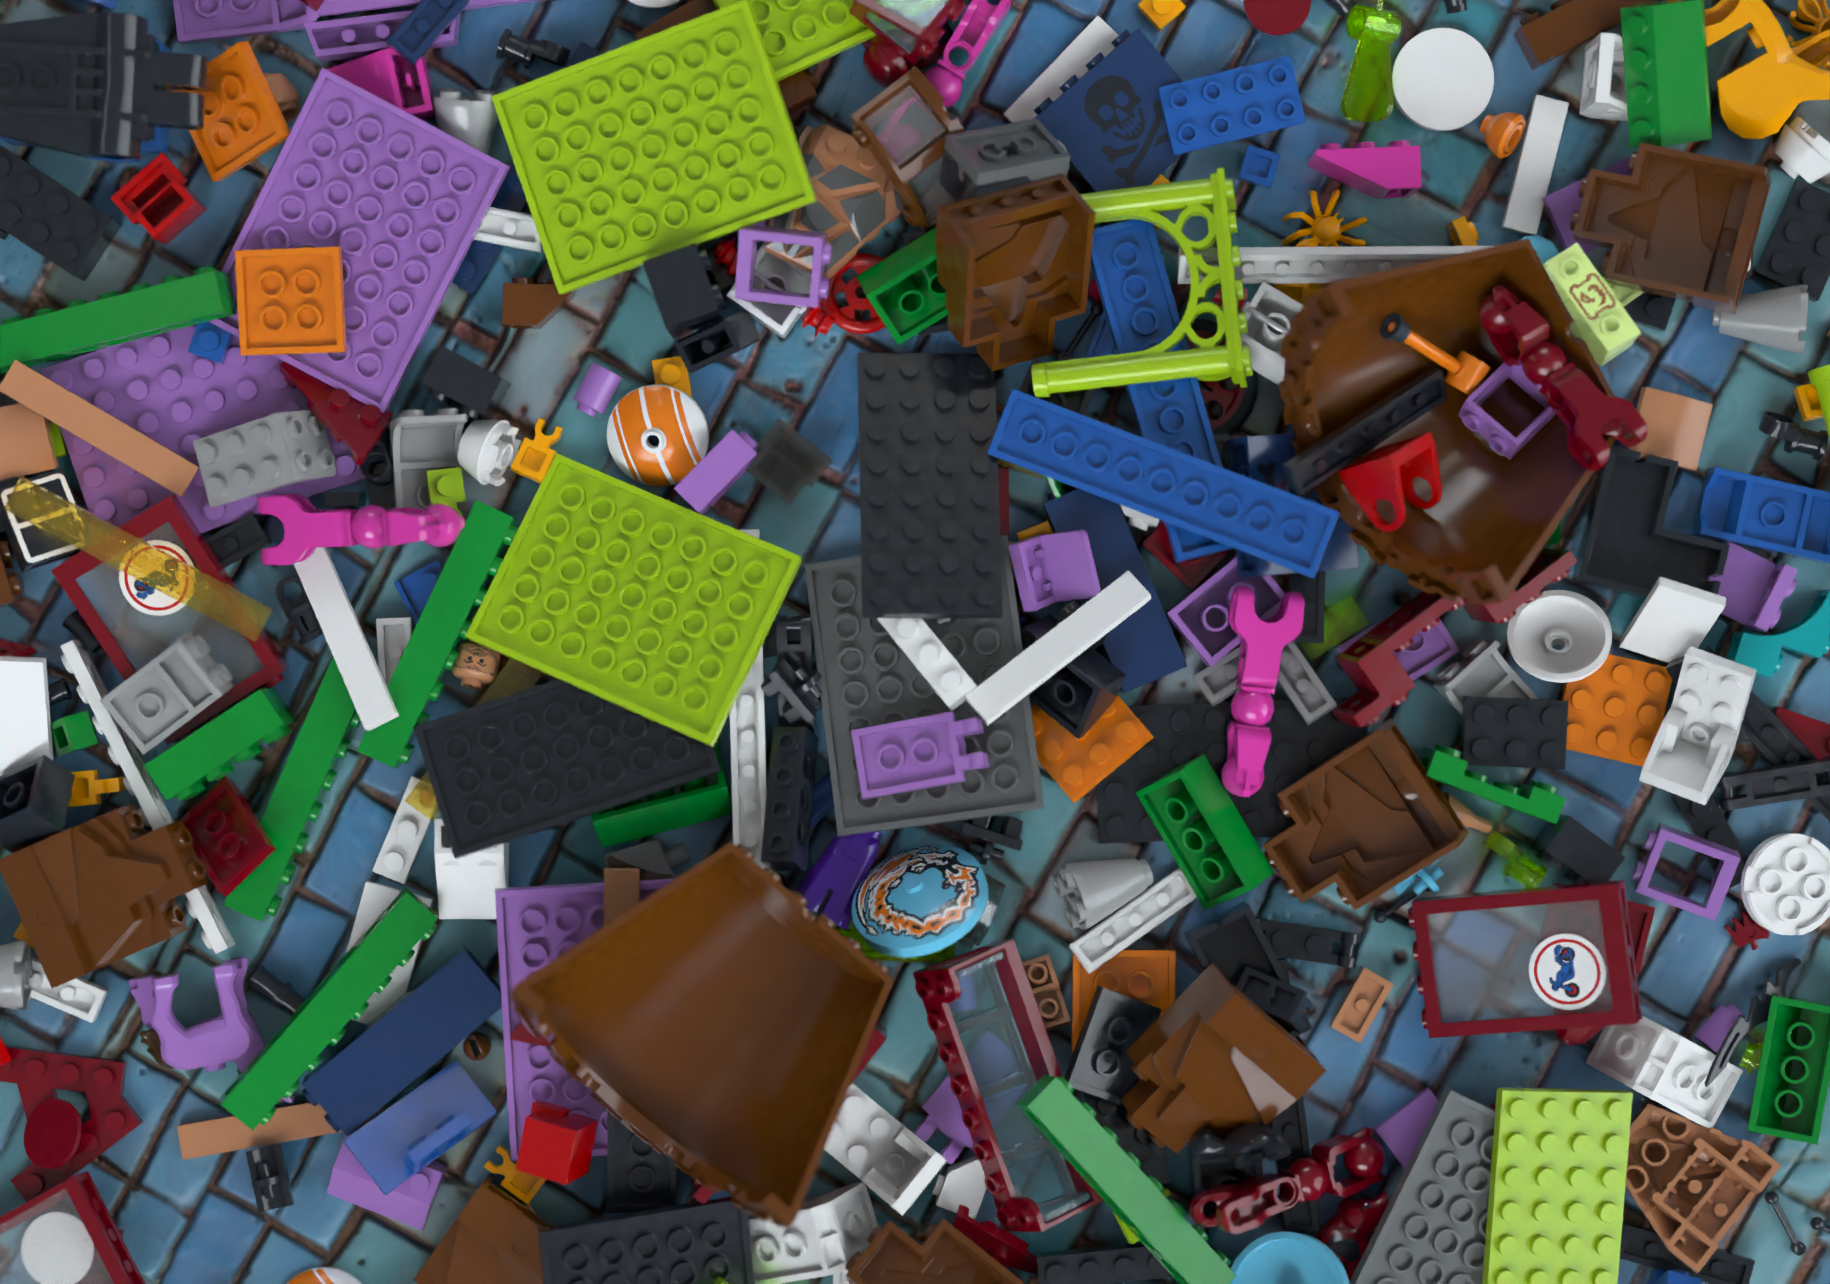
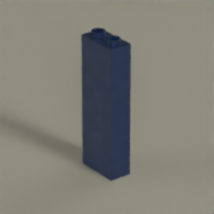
M1064 487L1062 497L1057 499L1053 492L1047 494L1049 501L1043 503L1042 506L1054 533L1080 529L1087 532L1101 591L1129 570L1151 595L1150 601L1109 631L1106 640L1101 644L1108 661L1126 674L1120 688L1121 692L1126 693L1187 667L1119 504L1080 489L1068 493ZM1092 598L1082 599V601L1087 603Z
M465 945L461 946L319 1064L312 1072L308 1073L302 1082V1085L305 1087L302 1090L304 1096L313 1106L319 1104L326 1111L325 1119L336 1132L342 1130L348 1136L502 1008L501 987Z

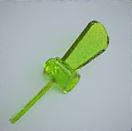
M1373 0V7L1355 5L1347 17L1346 31L1351 39L1359 40L1341 101L1343 115L1352 121L1380 122L1391 114L1394 107L1390 44L1399 36L1401 22L1395 11L1382 9L1384 0Z

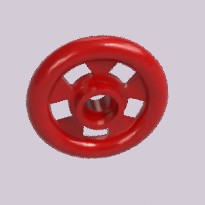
M859 252L829 279L827 299L822 298V304L827 312L833 308L835 309L832 316L837 319L835 324L841 329L855 334H869L886 327L868 298L860 299L856 296V289L861 287L857 277L851 279L848 284H845L841 278V275L851 268L854 269L857 275H860L884 260V258L871 253ZM845 292L849 305L839 309L835 300V294ZM855 310H870L869 320H855Z

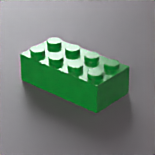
M275 688L259 689L145 764L144 767L166 800L176 798L180 802L185 799L190 800L206 789L203 785L205 782L208 781L210 783L215 779L218 781L233 772L232 764L235 762H247L262 753L263 750L260 746L264 743H276L291 734L292 731L289 727L297 721Z

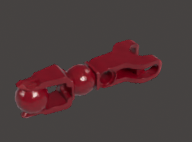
M1501 285L1494 287L1493 293H1490L1481 301L1478 319L1489 334L1490 341L1506 365L1511 367L1522 364V370L1526 377L1534 384L1542 385L1539 392L1544 395L1549 406L1567 426L1566 443L1569 452L1584 468L1589 471H1596L1606 464L1610 455V449L1602 437L1603 434L1613 436L1626 447L1635 446L1646 439L1648 434L1647 423L1634 406L1622 398L1609 397L1603 394L1583 371L1575 367L1573 362L1567 364V358L1563 350L1557 345L1547 342L1550 338L1548 322L1525 301L1519 300L1512 292Z
M1363 1127L1348 1136L1340 1135L1314 1144L1311 1148L1310 1157L1297 1159L1289 1165L1287 1170L1281 1168L1277 1170V1174L1266 1173L1243 1182L1216 1186L1195 1195L1190 1203V1214L1197 1224L1207 1227L1219 1225L1221 1230L1225 1232L1239 1234L1260 1226L1267 1217L1289 1209L1297 1202L1317 1200L1324 1193L1345 1198L1368 1188L1369 1184L1381 1182L1386 1177L1381 1173L1385 1164V1151L1382 1145L1372 1138L1374 1129ZM1342 1153L1343 1165L1352 1176L1335 1181L1333 1168L1336 1163L1335 1157ZM1280 1185L1279 1194L1276 1196L1277 1187ZM1208 1201L1215 1202L1217 1205L1216 1212L1205 1217L1202 1213L1203 1206Z

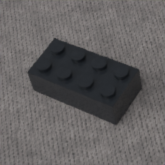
M0 145V228L74 277L86 281L123 224Z

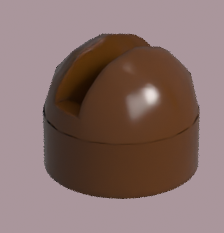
M481 1032L470 1034L463 1043L464 1054L474 1061L487 1057L492 1048L490 1038ZM476 1039L478 1049L481 1053V1055L476 1056L475 1051L473 1049L471 1040Z

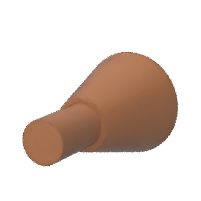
M1448 792L1443 793L1466 828L1471 827L1486 834L1490 833L1493 827L1492 821L1475 815L1472 810Z

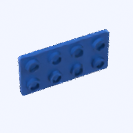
M1290 56L1163 86L1158 89L1170 145L1174 155L1305 123V115Z
M453 1061L347 1137L345 1145L381 1192L387 1195L496 1115V1110L457 1061Z

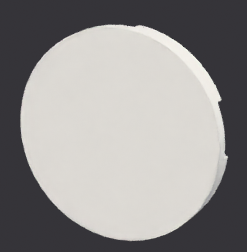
M1434 28L1424 31L1409 40L1395 58L1391 73L1392 96L1400 112L1416 126L1435 131L1457 130L1477 118L1491 98L1494 87V70L1490 57L1476 39L1462 31L1452 28Z
M1797 833L1777 834L1760 843L1748 857L1741 877L1743 903L1752 919L1762 928L1781 935H1803L1822 925L1830 916V851L1828 848L1812 837Z

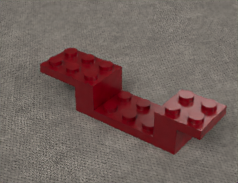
M1541 549L1509 597L1503 602L1469 604L1466 598H1460L1456 602L1444 599L1436 592L1428 594L1421 591L1335 657L1357 688V691L1333 709L1332 713L1339 722L1360 728L1372 726L1382 717L1381 712L1390 705L1395 707L1404 702L1409 696L1407 692L1415 687V684L1393 654L1394 651L1398 653L1412 644L1413 640L1411 638L1421 630L1426 632L1440 622L1439 616L1447 610L1453 611L1463 606L1471 620L1503 624L1516 615L1515 609L1524 602L1531 603L1543 594L1542 589L1550 582L1556 583L1565 578L1570 573L1569 568L1577 560L1570 550Z

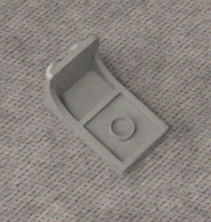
M457 408L438 409L437 412L432 413V416H424L423 410L402 411V414H398V417L389 423L395 508L415 507L425 509L429 506L425 471L461 467L458 463V449L463 427L467 422V414H458ZM461 467L462 477H463V485H464L463 468ZM465 501L457 502V508L463 514L466 522Z
M311 410L275 413L193 441L210 508L220 507L283 486L314 479L329 478L335 476L337 472L335 457L331 451L326 426L318 420Z
M189 632L182 636L168 649L100 700L143 755L234 687L230 682L232 675L222 663L216 664L208 654L211 651L208 644L199 635L194 637Z
M1496 639L1474 640L1461 652L1464 657L1455 664L1450 662L1436 675L1439 680L1433 686L1461 717L1463 696L1539 699L1501 656L1497 649L1500 644Z

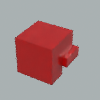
M162 152L110 197L134 225L137 226L140 223L154 239L165 245L169 244L207 210L184 184L188 181L187 178Z
M537 1100L533 1102L531 1113L525 1118L516 1170L564 1185L586 1175L589 1172L599 1120L576 1113L568 1115V1108Z

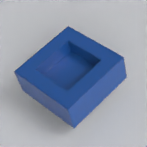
M1247 145L1237 180L1270 189L1281 154Z
M209 322L197 324L188 352L223 364L234 334Z

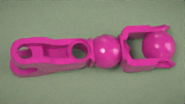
M972 0L945 47L943 61L938 59L937 65L929 68L923 74L945 101L942 103L946 108L953 106L960 99L963 91L962 82L965 80L964 74L973 68L988 42L1000 27L1010 10L1011 0H1001L997 5H991L987 0ZM956 49L965 50L969 55L968 61L962 66H955L949 60L950 54ZM913 97L893 112L888 120V124L877 137L896 164L926 142L923 133L917 127L909 124H900L912 105L921 107ZM936 126L928 140L939 132Z
M298 493L267 495L257 498L258 512L260 514L276 516L282 521L285 529L284 540L279 545L261 550V561L264 565H292L296 562L305 561L314 553L317 547H342L360 544L366 548L377 549L385 545L396 546L423 540L431 546L444 547L454 542L460 534V529L465 526L463 517L459 516L450 506L440 503L431 504L425 509L398 507L386 510L380 506L369 505L361 509L324 510L317 509L306 497Z
M1237 585L1232 592L1228 622L1241 640L1236 687L1240 690L1234 695L1231 702V712L1235 720H1231V723L1227 726V761L1223 766L1221 775L1225 789L1235 796L1250 797L1261 788L1265 779L1263 766L1271 743L1270 728L1266 724L1271 720L1274 713V700L1271 694H1275L1282 649L1286 644L1293 641L1302 630L1305 600L1300 592L1286 593L1282 597L1278 613L1271 619L1260 620L1256 615L1254 607L1255 595L1248 586Z

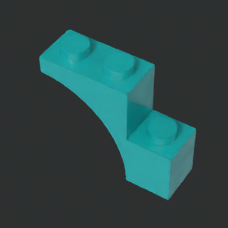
M1830 589L1819 590L1817 598L1807 613L1796 623L1782 631L1762 636L1745 632H1734L1725 659L1756 669V676L1772 678L1773 673L1779 671L1783 661V654L1780 653L1781 649L1809 658H1822L1823 654H1826L1830 649Z

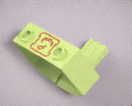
M1578 243L1573 244L1543 265L1573 319L1570 325L1572 334L1575 337L1584 339L1593 358L1600 366L1612 360L1634 343L1641 332L1623 307L1644 292L1609 284L1605 276H1600Z

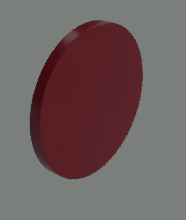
M1243 0V5L1247 18L1255 28L1268 35L1282 36L1292 33L1305 22L1310 12L1311 0Z
M49 1099L39 1104L33 1110L24 1130V1148L27 1156L35 1165L48 1169L57 1168L69 1161L74 1155L82 1133L81 1119L77 1109L66 1100Z

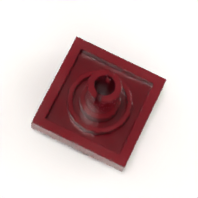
M1164 521L1141 544L1190 591L1231 550L1228 549L1176 563Z

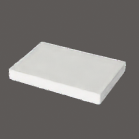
M1659 577L1620 638L1619 647L1667 663L1683 657L1689 646L1698 648L1725 608L1726 597Z

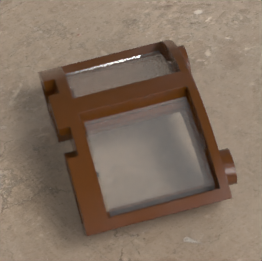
M915 66L851 115L854 128L852 135L862 148L867 147L888 175L904 207L902 214L907 222L914 228L918 225L926 234L936 227L937 207L955 203L954 199L939 183L946 135L966 131L957 117L952 120L949 119V113L942 103L945 100Z

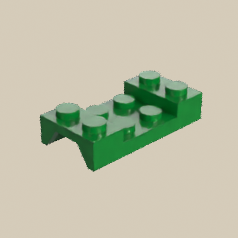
M1435 744L1434 749L1423 748L1420 761L1426 768L1425 776L1533 818L1557 824L1566 798L1556 795L1558 788L1531 780L1529 785L1519 783L1518 787L1494 781L1492 786L1487 784L1489 777L1466 770L1469 762L1459 759L1460 751Z

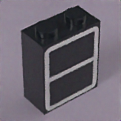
M63 468L34 473L32 478L19 481L18 477H14L0 482V519L22 573L72 557L93 544Z

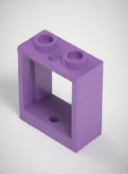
M759 225L741 227L739 229L734 299L818 308L822 298L827 299L829 293V278L824 277L825 264L831 263L832 243H827V233ZM757 240L814 246L810 294L754 288Z
M1504 362L1465 400L1458 416L1468 429L1478 432L1485 438L1495 452L1503 454L1511 460L1556 413L1549 406L1544 395L1539 392L1542 385L1534 384L1526 377L1522 370V364L1510 367ZM1508 378L1545 408L1516 438L1479 407Z
M732 429L674 489L698 513L704 515L760 458L757 452H755L759 448L758 444L744 430L738 435Z
M1659 823L1657 830H1650L1646 838L1644 849L1648 850L1644 863L1638 861L1633 871L1631 880L1636 882V892L1716 921L1741 859L1739 852ZM1666 840L1720 859L1703 904L1649 884Z

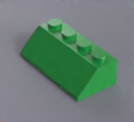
M1704 0L1638 3L1620 8L1630 148L1640 147V143L1668 146L1712 139Z
M936 227L856 276L866 297L898 345L948 315V310L945 307L946 290L938 281L935 242Z
M718 739L713 748L721 769L720 773L591 815L602 848L731 815L732 794Z
M1205 754L1178 766L1135 792L1204 910L1253 890L1274 873Z
M1771 995L1747 1131L1818 1145L1830 1081V1004Z

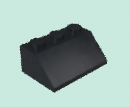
M1048 615L1026 626L1021 635L1023 650L1034 644L1060 624V622L1052 615ZM1089 647L1030 692V700L1076 738L1080 739L1115 701L1126 674L1096 650Z

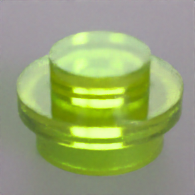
M1750 1041L1748 1042L1739 1063V1067L1746 1069L1745 1073L1751 1075L1754 1069L1758 1071L1763 1043L1758 1042L1755 1044Z

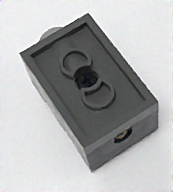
M1038 119L946 135L939 183L955 202L1058 174H1063L1067 179L1071 156L1064 144L1056 140Z

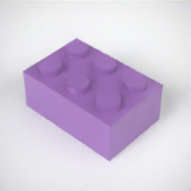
M1237 554L1165 612L1167 619L1204 664L1209 667L1213 666L1241 643L1239 636L1232 630L1228 622L1233 589L1237 585L1248 586L1255 595V613L1260 620L1270 619L1275 615L1281 605L1282 597L1285 595L1284 591L1270 575L1239 578Z

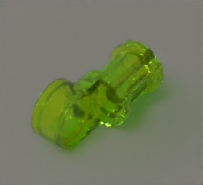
M1491 831L1483 844L1507 860L1501 874L1505 877H1513L1525 885L1526 888L1538 887L1546 875L1547 867L1535 865L1523 856V851L1518 849L1517 845L1496 831Z

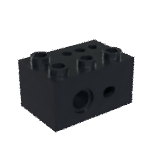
M696 243L642 262L665 328L673 339L703 329L724 319L721 313L727 311L724 298L718 284H711L707 271L712 270L706 250L699 252Z

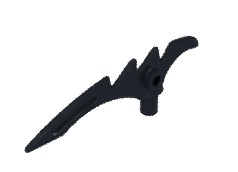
M1791 959L1776 971L1775 985L1769 979L1765 980L1761 1000L1758 999L1757 995L1752 996L1747 1019L1739 1015L1730 1028L1711 1065L1704 1083L1705 1087H1708L1727 1067L1728 1061L1740 1040L1751 1029L1767 1021L1771 995L1785 997L1788 978L1792 971L1801 964L1800 959Z

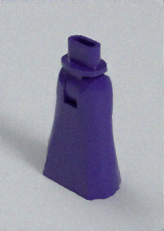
M872 832L839 837L837 833L794 890L808 901L806 908L817 914H824L834 924L848 930L852 920L853 897L860 883L869 874L878 852L879 839L877 838H881L883 834Z

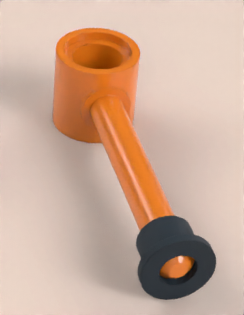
M1392 313L1387 316L1381 325L1380 334L1384 339H1393L1398 343L1404 342L1447 369L1448 373L1444 381L1468 396L1481 385L1491 369L1487 364L1462 350L1457 358L1452 357L1410 330V325L1404 322L1403 317L1398 313Z

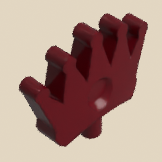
M1741 912L1742 925L1738 922L1737 918L1733 917L1731 921L1733 922L1734 931L1728 925H1725L1724 929L1733 939L1736 946L1741 948L1750 943L1752 950H1756L1759 948L1757 940L1768 939L1770 933L1753 919L1750 920L1746 912Z

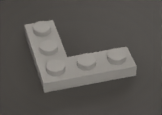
M1286 644L1281 653L1277 681L1309 726L1335 709L1337 704L1296 644ZM1240 647L1221 658L1213 666L1207 667L1193 676L1212 707L1240 690L1236 687Z

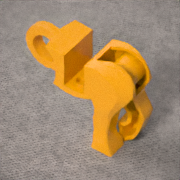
M1720 0L1715 6L1704 10L1706 47L1750 23L1752 28L1747 30L1751 41L1756 49L1763 47L1765 50L1715 79L1720 115L1730 131L1743 139H1763L1777 133L1800 102L1830 99V70L1820 69L1830 61V29L1813 36L1797 47L1791 48L1779 22L1762 0Z

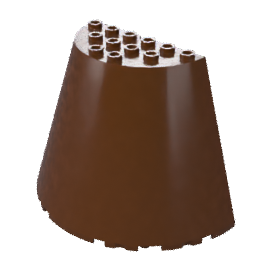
M1529 239L1333 282L1314 293L1302 304L1304 307L1301 311L1293 316L1290 322L1291 331L1285 334L1280 356L1285 359L1284 380L1279 382L1280 397L1285 404V410L1283 411L1285 424L1289 425L1292 423L1296 438L1291 441L1296 455L1310 448L1431 367L1441 368L1445 378L1448 370L1404 342L1398 343L1393 339L1386 340L1381 336V325L1385 318L1392 313L1400 314L1404 322L1410 325V330L1452 357L1457 358L1462 350L1490 366L1491 369L1482 382L1484 383L1504 363L1490 341L1489 334L1478 319L1481 301L1490 293H1493V288L1498 285L1512 292L1519 300L1525 301L1548 322L1550 338L1547 342L1553 343L1563 350L1567 358V364L1573 362L1575 367L1583 371L1603 394L1609 397L1615 396L1584 339L1575 337L1572 334L1570 325L1573 319ZM1510 378L1479 406L1515 438L1545 409ZM1445 382L1448 399L1355 460H1359L1379 447L1431 432L1436 444L1442 486V497L1438 504L1430 509H1420L1414 506L1403 493L1406 511L1405 521L1398 529L1386 532L1380 530L1372 523L1344 486L1338 472L1313 489L1325 507L1340 512L1338 519L1342 517L1352 529L1347 535L1357 545L1363 546L1368 551L1369 556L1380 566L1387 563L1390 568H1396L1407 575L1408 584L1428 594L1436 592L1444 599L1456 602L1460 598L1468 599L1469 604L1503 602L1509 597L1594 471L1584 468L1569 452L1566 443L1568 429L1557 414L1511 460L1503 454L1495 452L1485 438L1478 432L1468 429L1458 416L1465 400L1469 396ZM1603 434L1602 437L1610 449L1616 439L1613 436ZM1415 477L1413 481L1414 491L1421 499L1430 500L1432 497L1430 484L1422 477ZM1379 499L1377 501V511L1380 517L1386 522L1393 523L1396 518L1393 505L1385 499Z
M731 842L516 984L510 991L509 998L510 1002L515 1005L513 1007L514 1011L522 1019L521 1022L531 1035L537 1038L541 1034L550 1042L546 1050L555 1062L565 1069L576 1083L579 1084L581 1081L592 1092L590 1096L659 1154L663 1151L665 1155L676 1161L674 1163L676 1167L689 1174L707 1189L713 1190L716 1193L720 1190L730 1192L733 1196L730 1202L750 1215L753 1214L765 1222L771 1219L775 1226L790 1227L798 1215L887 998L893 979L887 975L889 970L885 965L874 958L872 960L868 959L860 952L862 947L851 937H843L833 929L835 924L822 913H818L817 916L811 914L805 908L808 901L797 891L792 890L789 892L780 884L781 878L774 871L767 867L762 869L753 861V854L747 848L740 844L735 846Z

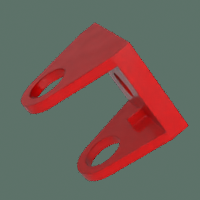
M1431 432L1379 447L1338 471L1344 486L1372 523L1380 530L1386 532L1398 529L1405 521L1406 511L1403 493L1414 506L1420 509L1432 508L1439 503L1442 497L1436 444ZM1415 477H1422L1430 484L1432 489L1430 500L1421 499L1414 491L1413 481ZM1379 499H1385L1393 505L1396 513L1393 523L1386 522L1380 517L1377 511V501Z

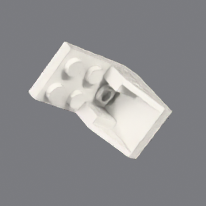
M1600 33L1585 46L1580 115L1589 118L1628 121L1622 37L1617 34Z
M1689 646L1683 660L1672 706L1660 725L1641 770L1639 781L1706 805L1734 752L1757 670Z
M1642 1016V1019L1637 1024L1605 1026L1586 1061L1588 1065L1707 1128L1714 1127L1743 1072L1742 1069L1728 1062L1727 1067L1708 1087H1705V1080L1716 1055Z
M853 1083L850 1085L824 1149L902 1216L947 1161Z
M863 1182L853 1183L802 1202L798 1215L790 1227L775 1226L771 1219L765 1222L756 1216L748 1217L754 1284H782L830 1276L847 1270L845 1266L857 1251L862 1254L870 1245L867 1238L878 1225L866 1184Z

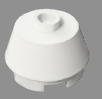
M1799 116L1789 125L1785 124L1773 149L1783 160L1779 166L1793 179L1800 175L1810 184L1829 174L1830 143Z
M507 420L473 421L462 435L459 443V465L482 485L488 483L494 486L502 485L505 482L502 475L508 465H512L522 444L521 440L515 438V434H517L519 429L511 426Z

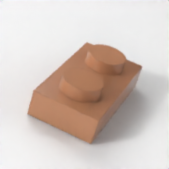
M1362 966L1329 1026L1361 1043L1394 984Z

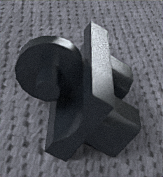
M786 656L778 660L771 673L761 685L762 690L768 697L774 698L782 693L787 698L788 702L784 704L782 711L790 723L802 719L809 723L816 718V712L822 707L821 698L819 697L822 691L816 685L822 675L818 670L807 674L801 666L795 668Z
M1005 815L1000 832L987 828L991 816L974 818L967 821L963 820L960 830L962 833L986 840L985 844L972 840L969 850L981 854L979 864L986 866L989 857L1002 860L1004 850L992 847L993 843L1018 851L1021 850L1023 840L1020 839L1023 825L1022 820Z
M279 1143L246 1151L258 1212L292 1206L294 1199L282 1144Z

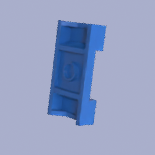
M1718 467L1707 468L1693 535L1723 542H1734L1793 555L1792 557L1830 564V492Z

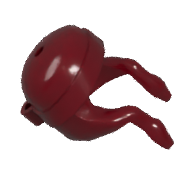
M894 25L885 30L899 43L910 40L917 41L914 36ZM876 35L862 43L865 48L863 54L864 67L876 83L887 88L915 66L919 70L930 67L939 57L943 56L949 40L941 42L928 59L920 58L913 65Z

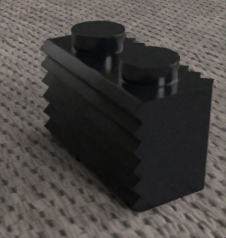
M742 310L677 341L676 348L687 371L692 373L760 340V335L749 312Z

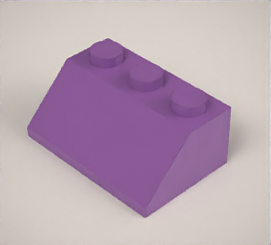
M355 1129V1130H354L352 1133H350L348 1136L346 1135V1136H345V1139H346L347 1137H349L350 1135H352V1134H353L354 1132H356L357 1130ZM344 1139L332 1170L327 1194L423 1231L448 1165L434 1160L392 1192L384 1195L347 1148Z

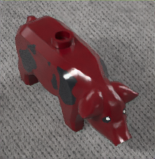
M1385 1191L1377 1197L1368 1199H1354L1351 1196L1345 1197L1340 1201L1337 1212L1320 1228L1314 1237L1324 1243L1338 1257L1345 1269L1349 1282L1368 1246L1369 1235L1374 1233L1390 1201Z

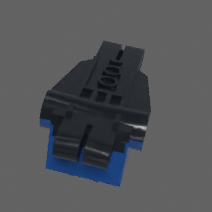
M83 13L0 24V138L13 146L43 147L88 159L114 162L141 161V153L160 154L162 152L167 154L169 129H204L205 96L196 93L173 91H206L207 58L195 54L173 53L155 36L148 34V19L126 13Z

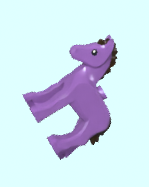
M248 956L227 959L223 961V964L212 966L222 1015L205 1019L188 1027L178 1022L173 1012V995L180 983L178 973L155 978L154 974H149L128 980L130 991L140 1007L142 1021L145 1026L150 1028L147 1031L140 1032L142 1037L140 1042L149 1047L147 1052L151 1054L160 1066L181 1070L205 1067L206 1072L226 1068L225 1062L234 1061L237 1065V1073L240 1075L266 1046L248 1010L247 998L244 992L243 983L247 972ZM294 1093L288 1099L282 1097L278 1102H293L295 1098Z

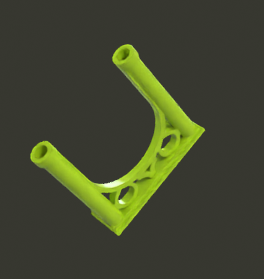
M1217 168V173L1210 174L1211 178L1080 194L1095 211L1094 224L1133 219L1152 223L1166 231L1180 246L1188 262L1191 278L1189 302L1181 322L1173 333L1163 342L1150 349L1133 353L1032 364V381L1036 398H1047L1052 393L1197 377L1201 381H1217L1231 376L1233 385L1240 384V388L1247 387L1246 376H1253L1249 346L1242 347L1241 334L1248 333L1246 313H1239L1238 300H1244L1243 281L1235 277V267L1241 266L1239 245L1232 246L1231 233H1238L1236 212H1230L1231 210H1237L1233 180L1232 178L1226 179L1224 168ZM1181 209L1175 224L1166 217L1156 213ZM1194 216H1201L1208 221V234L1206 238L1198 242L1189 240L1182 233L1187 220ZM1217 239L1219 267L1208 265L1202 259L1201 253L1194 255L1193 251H1205ZM1199 271L1202 273V275L1206 276L1202 279L1201 283ZM1221 283L1223 311L1211 302L1199 304L1200 299L1206 300V294L1211 287ZM1205 312L1211 313L1217 318L1218 331L1209 339L1198 337L1191 328L1196 317ZM1184 336H1187L1194 346L1198 347L1196 349L1171 351ZM1226 336L1227 345L1218 346Z

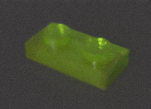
M1348 595L1324 611V643H1299L1308 659L1312 661L1369 623L1352 596Z

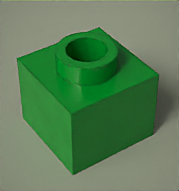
M87 711L69 715L51 723L52 740L58 757L83 750L98 743L96 728L93 721L89 718Z

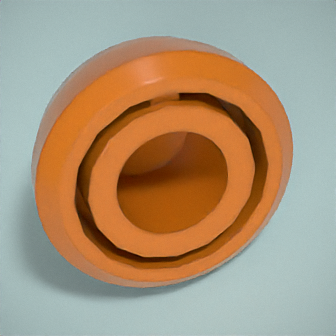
M1514 112L1500 113L1496 116L1488 114L1484 118L1479 132L1484 135L1485 143L1493 155L1502 159L1514 151L1524 133L1525 119L1523 115Z

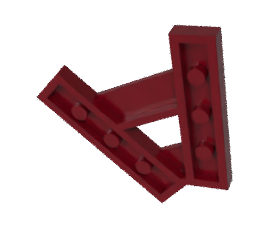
M5 1045L12 1060L0 1066V1081L17 1083L27 1120L39 1104L49 1099H58L56 1089L85 1092L92 1116L89 1121L82 1125L78 1148L69 1161L60 1167L52 1169L42 1168L32 1163L10 1180L25 1201L28 1202L74 1176L142 1124L143 1121L123 1096L127 1061Z

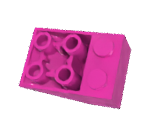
M387 48L326 69L421 120L436 118L432 103L434 92L425 54L413 66L394 49Z
M1406 140L1389 142V147H1375V142L1355 143L1354 148L1341 149V144L1339 143L1320 145V150H1315L1306 161L1307 167L1375 199L1410 198L1422 187L1420 146H1410V141Z

